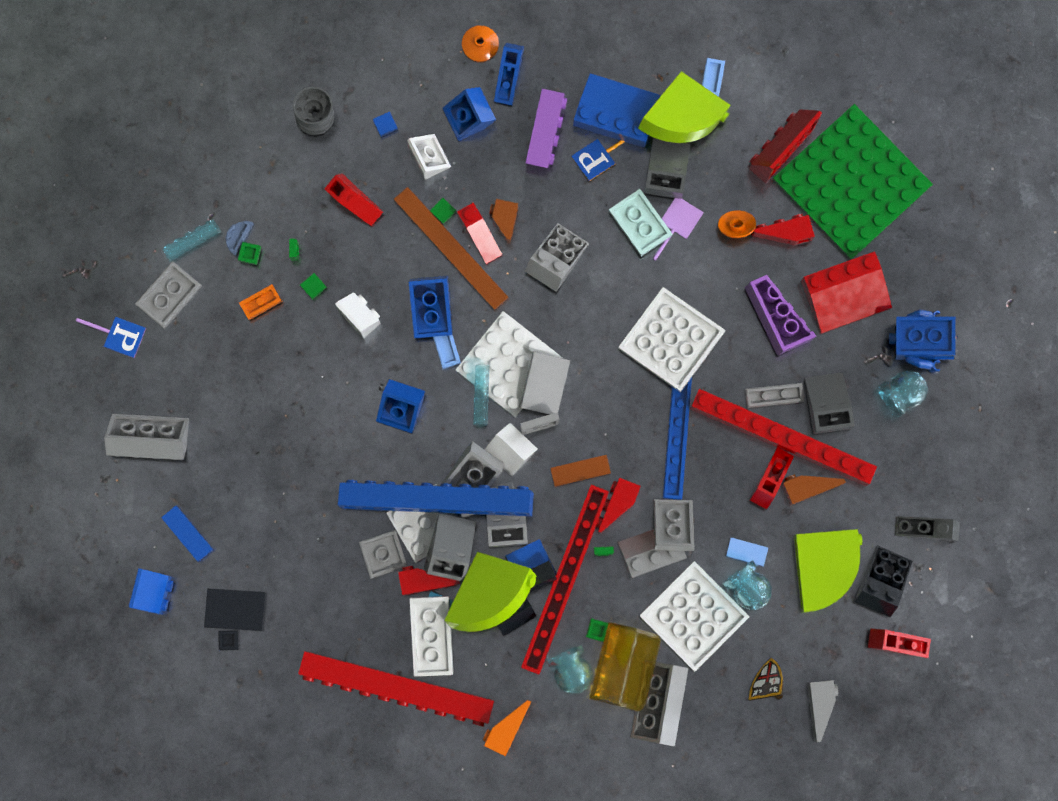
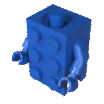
M926 310L914 311L906 317H896V333H889V344H896V360H906L907 363L918 368L927 369L930 372L940 371V369L935 368V364L940 363L939 360H954L955 317H935V315L940 314V311L931 312Z

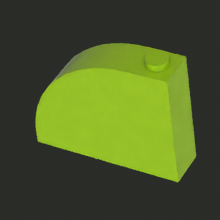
M681 71L643 117L638 129L647 135L666 142L687 143L696 141L711 133L720 121L722 123L725 122L729 116L727 111L731 105Z
M858 529L794 535L801 613L813 612L832 605L849 590L856 578L860 565L862 535L858 534Z
M477 552L444 621L452 629L466 632L482 631L497 626L511 617L520 608L530 589L535 585L537 576L531 568Z

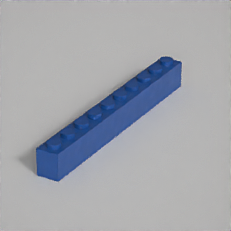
M346 480V483H340L338 506L342 509L532 517L534 493L525 486L509 489V486L490 488L488 485H479L478 488H472L468 484L452 487V484L442 483L440 486H433L432 483H421V486L414 485L412 482H403L402 485H395V482L391 481L376 484L375 481L358 483L356 480Z

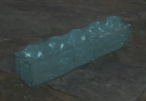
M208 220L205 225L196 227L193 232H187L184 237L175 239L174 243L165 245L162 250L168 260L172 261L217 235L221 230L214 220Z
M487 364L475 365L473 425L485 426L488 424L490 365Z

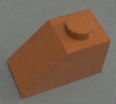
M496 199L495 204H491L489 215H492V222L506 243L511 244L518 212V203Z

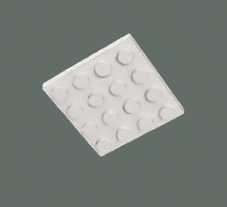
M663 287L618 349L681 393L725 333V329Z
M503 311L457 367L456 372L516 418L523 409L520 408L532 352L559 358L563 357Z
M695 561L640 615L641 619L694 672L749 618L745 611Z

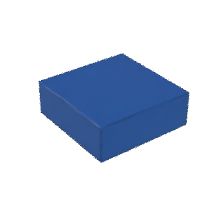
M390 111L373 119L380 137L398 130Z

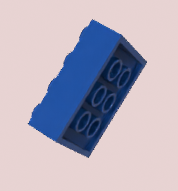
M590 73L574 117L573 126L645 148L649 135L639 130L638 127L643 117L661 95Z

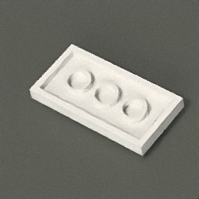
M449 596L410 598L414 677L454 674L451 627L444 621L450 609Z

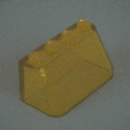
M609 622L589 699L635 711L642 710L646 703L660 647L659 636L638 628Z

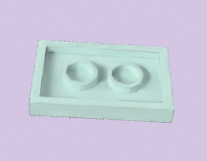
M641 189L609 209V213L641 257L672 236L671 231Z

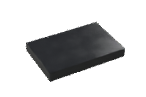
M207 588L204 627L263 631L266 592Z

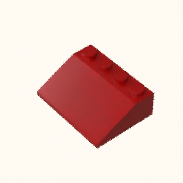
M799 109L796 114L792 112L786 119L788 123L784 128L780 126L774 133L776 137L772 141L767 140L762 146L763 151L760 155L756 153L751 158L749 170L764 183H767L815 129L822 112Z
M875 251L804 276L801 280L821 334L892 309L883 271Z

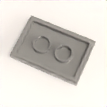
M172 261L135 305L165 329L202 285Z
M532 352L520 408L549 415L557 413L570 360Z
M654 499L655 550L694 551L693 500Z

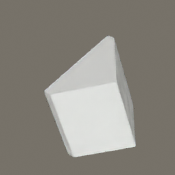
M435 134L409 138L407 140L408 147L425 180L451 167Z
M509 423L496 434L484 450L502 461L503 469L512 477L538 448Z

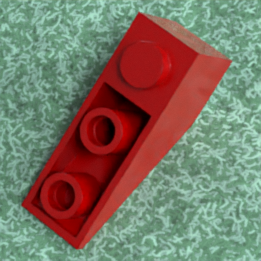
M344 174L335 175L324 188L337 202L370 226L383 214V211Z
M803 214L795 215L791 220L787 221L784 219L776 220L773 222L774 224L768 226L766 224L758 225L752 232L753 237L790 245L809 242L815 237L809 215L803 216Z
M619 478L618 482H613L610 489L613 495L611 500L606 499L603 507L606 513L604 518L599 517L596 528H599V534L634 505L641 487L640 485Z

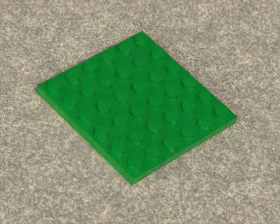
M855 104L772 179L806 215H809L811 221L849 260H852L933 185Z

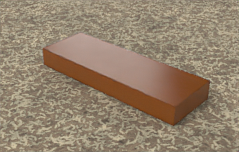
M607 455L550 468L555 487L611 474Z

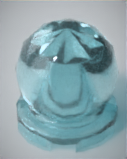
M909 370L898 373L892 379L891 384L885 381L878 385L882 389L879 391V395L887 409L889 407L893 409V416L896 418L906 414V408L911 409L919 406L926 399L928 392L926 380L919 373Z
M751 560L745 564V568L741 571L737 570L725 580L723 586L727 590L734 589V598L744 609L760 610L770 601L772 586L763 574L755 572L757 565Z
M582 645L559 653L558 656L546 660L549 667L554 666L556 668L554 677L559 688L573 695L587 690L593 678L590 664L581 657V654L585 652Z

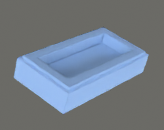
M707 58L702 86L719 97L725 61Z
M453 335L433 337L442 369L460 365L461 362Z
M730 538L726 557L763 567L768 547Z

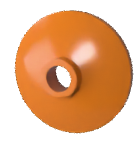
M474 26L467 30L462 38L464 54L475 62L490 60L495 56L499 48V40L496 33L486 26ZM482 39L484 42L482 44H478L477 40Z
M740 210L730 211L720 217L718 228L722 234L728 237L742 238L754 231L756 220L748 212Z

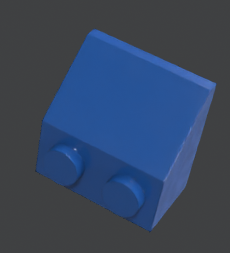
M480 87L465 89L442 108L458 141L486 129L496 121Z
M389 379L382 393L376 422L413 433L422 407L425 391Z

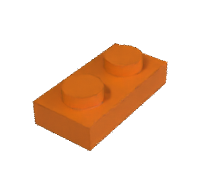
M271 284L239 302L248 320H251L281 303L282 300Z

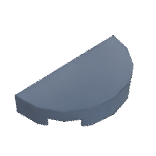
M238 222L233 224L227 231L226 244L234 256L237 257L240 252L242 242H245L254 225L253 222Z

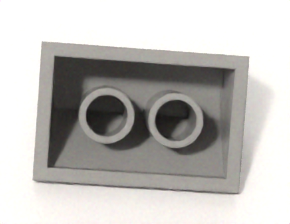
M654 529L617 542L631 579L687 558L685 551L655 550Z

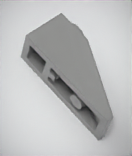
M834 680L807 683L814 742H821L836 701L835 696H838L837 684H834Z

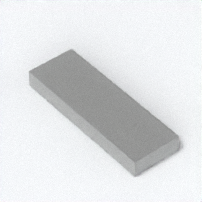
M802 383L745 389L747 409L805 402Z

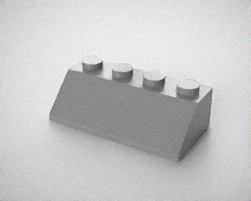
M112 414L104 437L106 455L183 460L187 449L189 418Z
M644 660L630 738L675 746L688 668Z

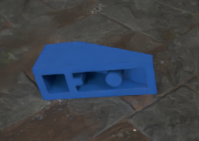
M510 43L504 45L494 102L508 105L513 104L524 46Z

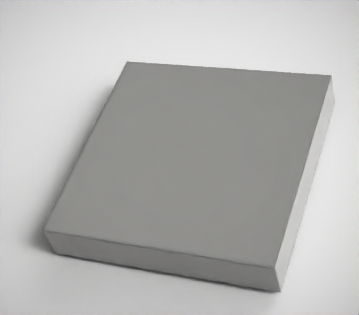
M558 412L520 423L522 434L526 435L558 425Z
M396 530L359 542L370 579L400 570L403 567H408Z

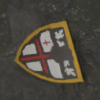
M770 658L757 673L752 682L749 701L775 697L777 700H780L783 697V672L774 659Z

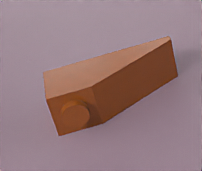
M794 474L784 478L785 482L781 486L791 506L841 486L846 481L839 478L803 475L796 477Z

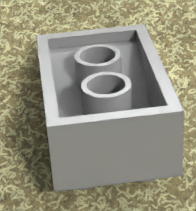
M472 441L461 454L443 483L452 484V487H459L460 484H468L472 488H478L479 485L491 486L502 473L503 462Z

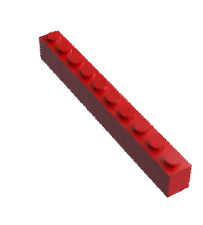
M698 390L690 410L861 485L868 486L877 469V466L704 390Z
M591 485L558 569L557 580L553 582L521 668L538 675L541 672L609 491L594 485Z
M304 651L298 673L303 675V680L311 682L314 679L322 680V685L330 687L334 683L341 685V690L351 692L353 688L359 690L360 695L370 697L371 693L376 694L379 700L389 702L390 698L395 699L398 705L408 707L409 703L416 705L415 709L427 712L428 708L435 710L434 714L446 717V713L454 715L453 719L464 722L465 718L473 720L472 724L483 727L484 723L489 724L494 700Z

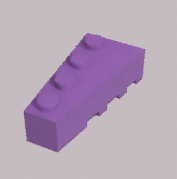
M542 88L526 164L549 168V165H553L555 154H552L553 147H557L559 136L556 134L563 122V117H561L562 109L565 110L567 98H565L564 93Z
M767 275L751 281L745 287L777 356L808 343L816 337L815 333L806 326V322L793 310V306L783 298L782 293Z

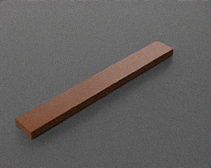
M408 187L394 198L396 204L494 311L509 298Z

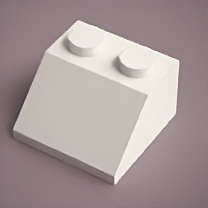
M352 293L339 300L335 305L341 315L364 339L381 324L378 319L380 315L373 308L369 310L366 306L367 301L361 295L357 296L355 293Z

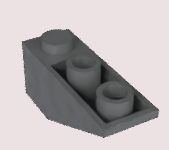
M897 516L895 535L932 540L959 541L960 522L954 519Z

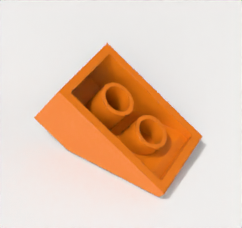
M527 700L496 724L492 730L487 729L483 741L486 742L484 746L506 756L531 701Z

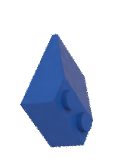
M448 276L410 279L409 291L414 338L452 335Z
M138 568L129 607L163 615V611H166L168 608L169 600H166L168 592H171L173 588L172 577Z

